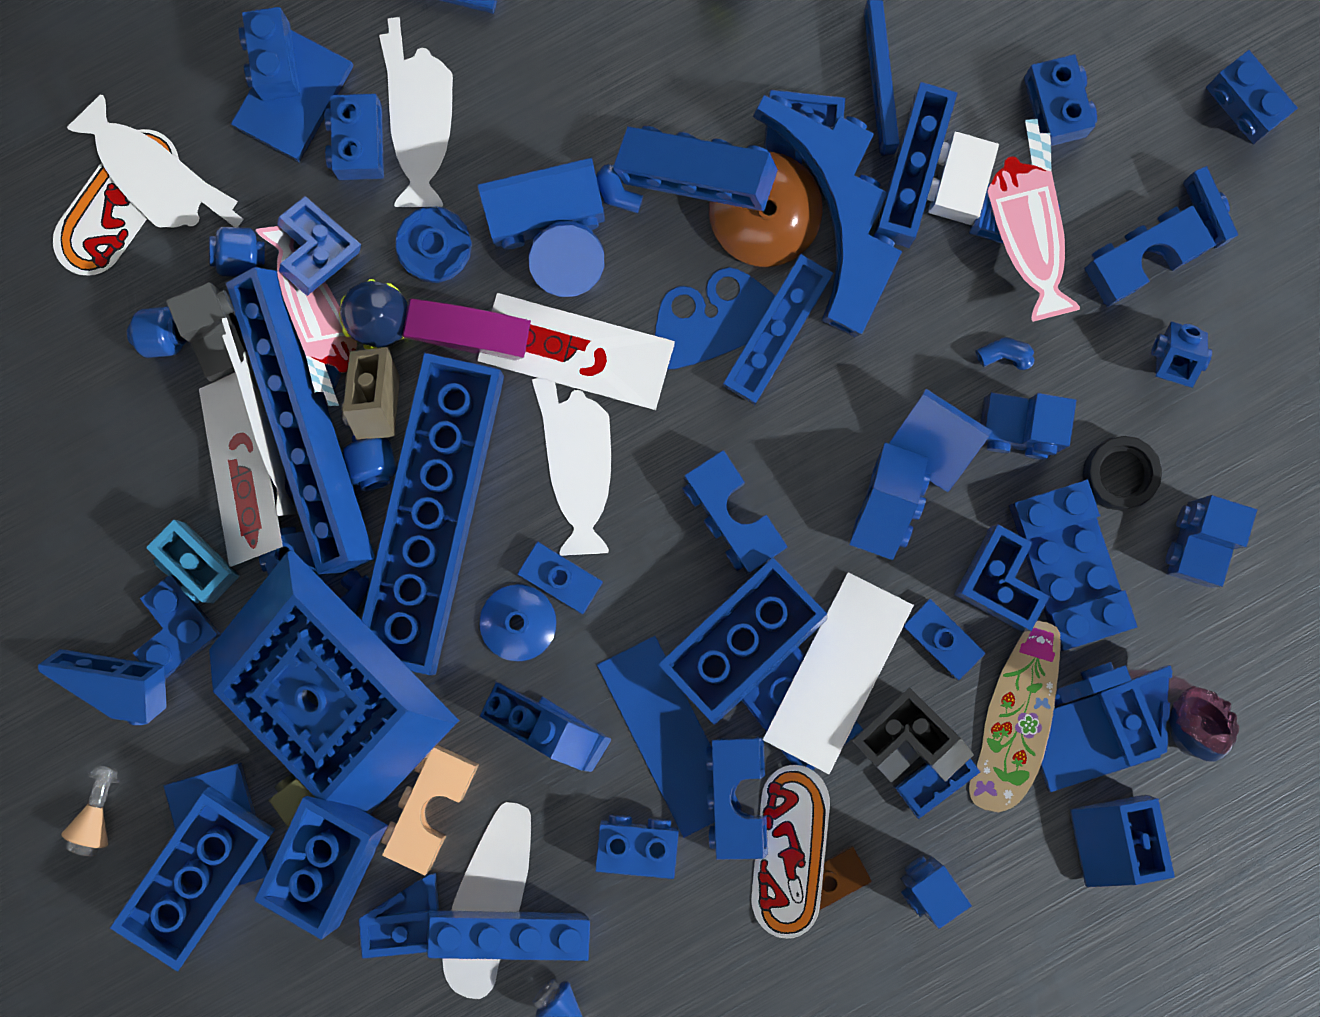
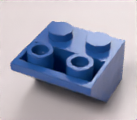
M1140 795L1070 809L1086 887L1139 885L1175 878L1158 798Z

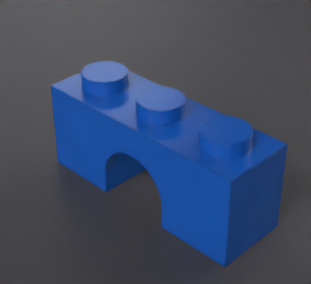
M1193 205L1181 212L1176 206L1157 218L1160 224L1147 230L1144 224L1126 234L1124 237L1127 242L1114 248L1113 244L1109 243L1091 254L1094 260L1084 269L1106 307L1136 292L1150 282L1142 268V256L1144 253L1153 252L1161 255L1166 260L1170 269L1174 271L1206 253L1216 245Z
M724 450L684 476L687 485L682 488L694 507L701 504L709 516L703 521L714 538L717 539L722 536L730 549L725 551V554L736 571L743 568L746 574H749L788 548L767 515L751 524H741L730 517L727 511V499L733 492L741 488L745 482Z
M764 737L717 738L712 740V747H707L706 765L708 771H713L714 786L708 787V808L715 812V826H710L709 846L710 849H716V860L764 859L768 855L767 815L747 814L739 808L735 799L736 788L742 780L761 779L765 776Z

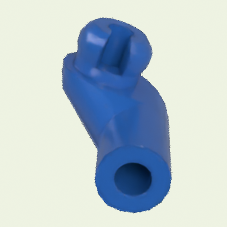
M607 164L601 167L596 174V178L604 202L638 214L643 195L624 190L621 180L613 168L614 165Z
M1009 337L1001 338L975 350L977 359L983 367L1005 358L1012 360L1014 366L1019 370H1026L1031 368L1035 361L1033 357L1034 350L1028 343Z

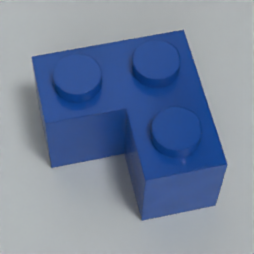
M991 392L984 397L980 424L992 431L990 437L984 443L987 444V450L999 453H1010L1011 448L1025 450V456L1034 459H1048V455H1056L1057 452L1070 446L1077 400L1037 393L1028 399Z
M884 442L872 470L866 497L855 520L849 545L891 560L894 559L899 546L907 547L913 531V526L909 524L912 518L920 519L926 503V498L922 496L925 495L931 478L930 474L925 473L928 457Z
M1213 495L1189 501L1187 506L1184 505L1181 508L1177 517L1176 526L1180 528L1177 541L1172 542L1167 551L1166 564H1169L1167 575L1209 588L1223 587L1233 550L1247 547L1258 509Z
M999 524L988 529L954 593L955 596L1021 632L1032 631L1050 597L1015 578L1033 543Z

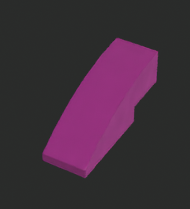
M409 299L402 337L474 354L480 352L516 361L525 356L531 320L464 306Z

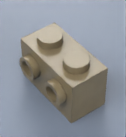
M388 348L351 351L348 372L345 376L344 403L342 404L344 424L351 427L356 440L395 436L400 375Z

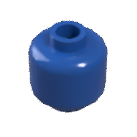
M220 227L215 236H209V266L215 267L220 276L237 277L257 267V264H264L265 243L264 241H257L256 233L251 228Z
M169 307L140 309L133 315L127 328L129 343L138 354L145 358L176 355L187 342L186 339L180 336Z
M352 436V443L344 447L342 451L351 483L355 486H360L362 491H372L389 485L391 483L390 478L397 471L390 441L385 437L356 440L355 436Z

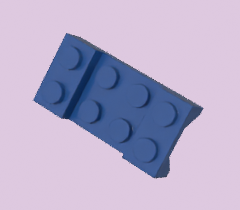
M1088 480L1009 505L1018 535L1033 543L1026 555V559L1036 589L1050 596L1043 610L1047 622L1056 626L1060 632V651L1075 648L1138 627L1126 591H1121L1097 520L1100 514Z

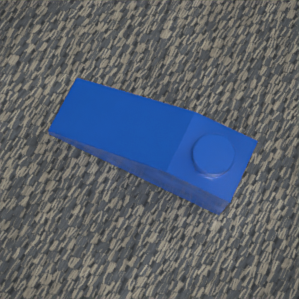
M59 649L38 664L40 673L112 719L128 721L131 725L148 724L167 708L165 669L163 665Z

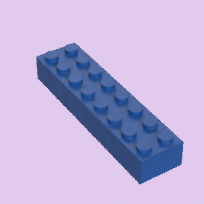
M424 353L362 622L411 671L426 675H436L504 375L500 369Z

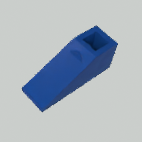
M498 682L495 683L479 716L547 757L579 770L583 769L599 734Z

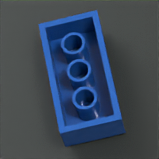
M773 557L658 665L701 712L716 725L828 619V614Z
M209 786L199 797L110 929L178 972L275 828Z

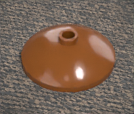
M770 152L778 171L768 201L775 205L773 215L768 216L759 210L709 201L710 224L719 244L735 259L757 267L778 266L797 258L815 239L822 220V198L813 176L798 161L775 152Z

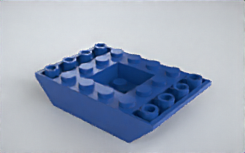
M293 550L288 551L209 649L213 692L316 798L355 806L369 815L381 805L460 721ZM307 690L316 695L318 706L309 701Z

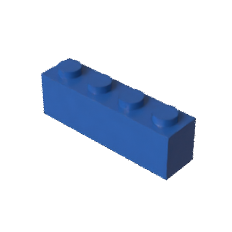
M920 82L911 104L886 192L888 194L883 202L874 232L882 234L893 240L896 245L910 248L916 239L958 93Z
M627 126L613 166L622 182L626 185L759 211L765 210L778 171L770 152L762 147L749 145L747 148L733 146L722 139L705 141L684 132L672 135L662 133L651 126H643L642 129Z
M428 910L427 957L444 959L588 961L590 919L585 913Z

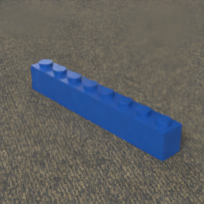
M254 267L226 282L227 289L317 574L347 572L376 558L323 393L314 392L306 355L282 297L278 273L275 270Z

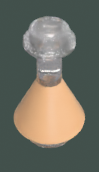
M95 765L93 772L88 773L89 777L95 779L88 803L61 833V836L67 840L66 850L84 856H97L99 848L108 846L103 806L110 783H119L120 779L116 778L117 770Z

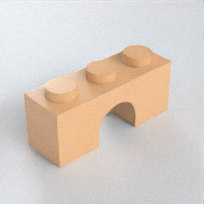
M436 745L415 767L414 771L420 773L414 788L407 786L399 801L398 807L403 809V812L397 824L391 821L385 831L381 843L387 846L382 856L426 875L431 870L446 837L445 834L433 829L428 824L425 817L426 805L432 797L444 796L458 803L462 801L479 764Z

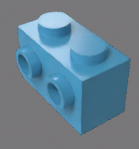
M173 520L146 547L156 557L153 560L155 565L168 576L173 574L183 584L181 586L182 591L196 603L201 601L214 604L240 577L185 522Z

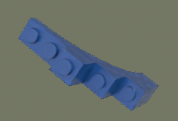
M764 95L752 117L776 131L801 155L817 178L829 205L835 231L836 268L832 292L821 321L853 337H857L863 333L902 253L901 250L893 247L895 242L890 238L878 233H874L873 236L868 234L888 192L880 189L881 184L877 180L866 175H860V177L854 175L874 133L866 130L867 125L864 122L851 116H847L846 119L840 116L830 129L825 126L826 121L821 117L808 112L803 115L791 109L792 104L780 96L772 95L770 98Z

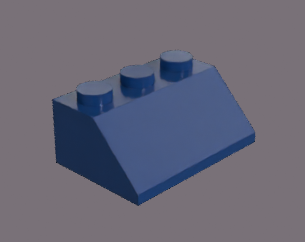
M592 158L478 184L495 248L502 246L504 250H511L525 245L526 240L533 239L539 232L541 233L544 229L548 228V225L557 221H574L586 225L591 230L598 228V223L605 222Z
M310 796L303 797L254 901L322 940L340 926L388 825L355 806Z

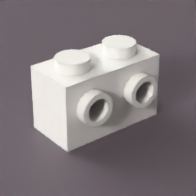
M956 131L947 142H943L937 163L941 165L938 178L933 177L927 200L931 201L928 213L972 225L980 217L999 144Z

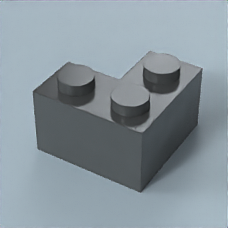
M209 282L166 300L179 334L192 344L205 378L213 383L234 373L235 370L222 335L226 334L222 322L223 318L228 320L240 362L244 360L243 352H247L232 301L225 290L220 291Z
M910 687L853 740L855 745L891 783L919 756L946 782L974 755L964 741Z

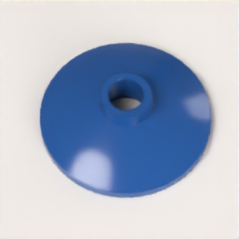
M527 585L506 586L493 593L484 604L480 615L481 635L488 648L499 657L510 661L529 660L544 652L552 642L556 631V614L549 599L539 590ZM515 615H520L524 619V626L520 630H514L510 626V619Z

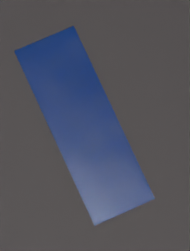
M653 636L597 666L683 838L715 822L714 810H709L707 799L708 787L714 786L713 771H708L706 765V750L711 745L685 693L658 665L666 656L656 636ZM735 795V799H736L737 805H738L739 808L741 809L742 807H741V805H740V803H739V801H738V799H737V797H736V795Z

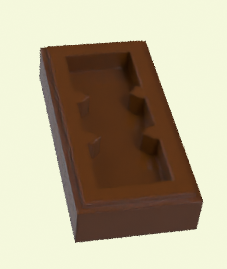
M853 846L824 860L819 910L872 882Z

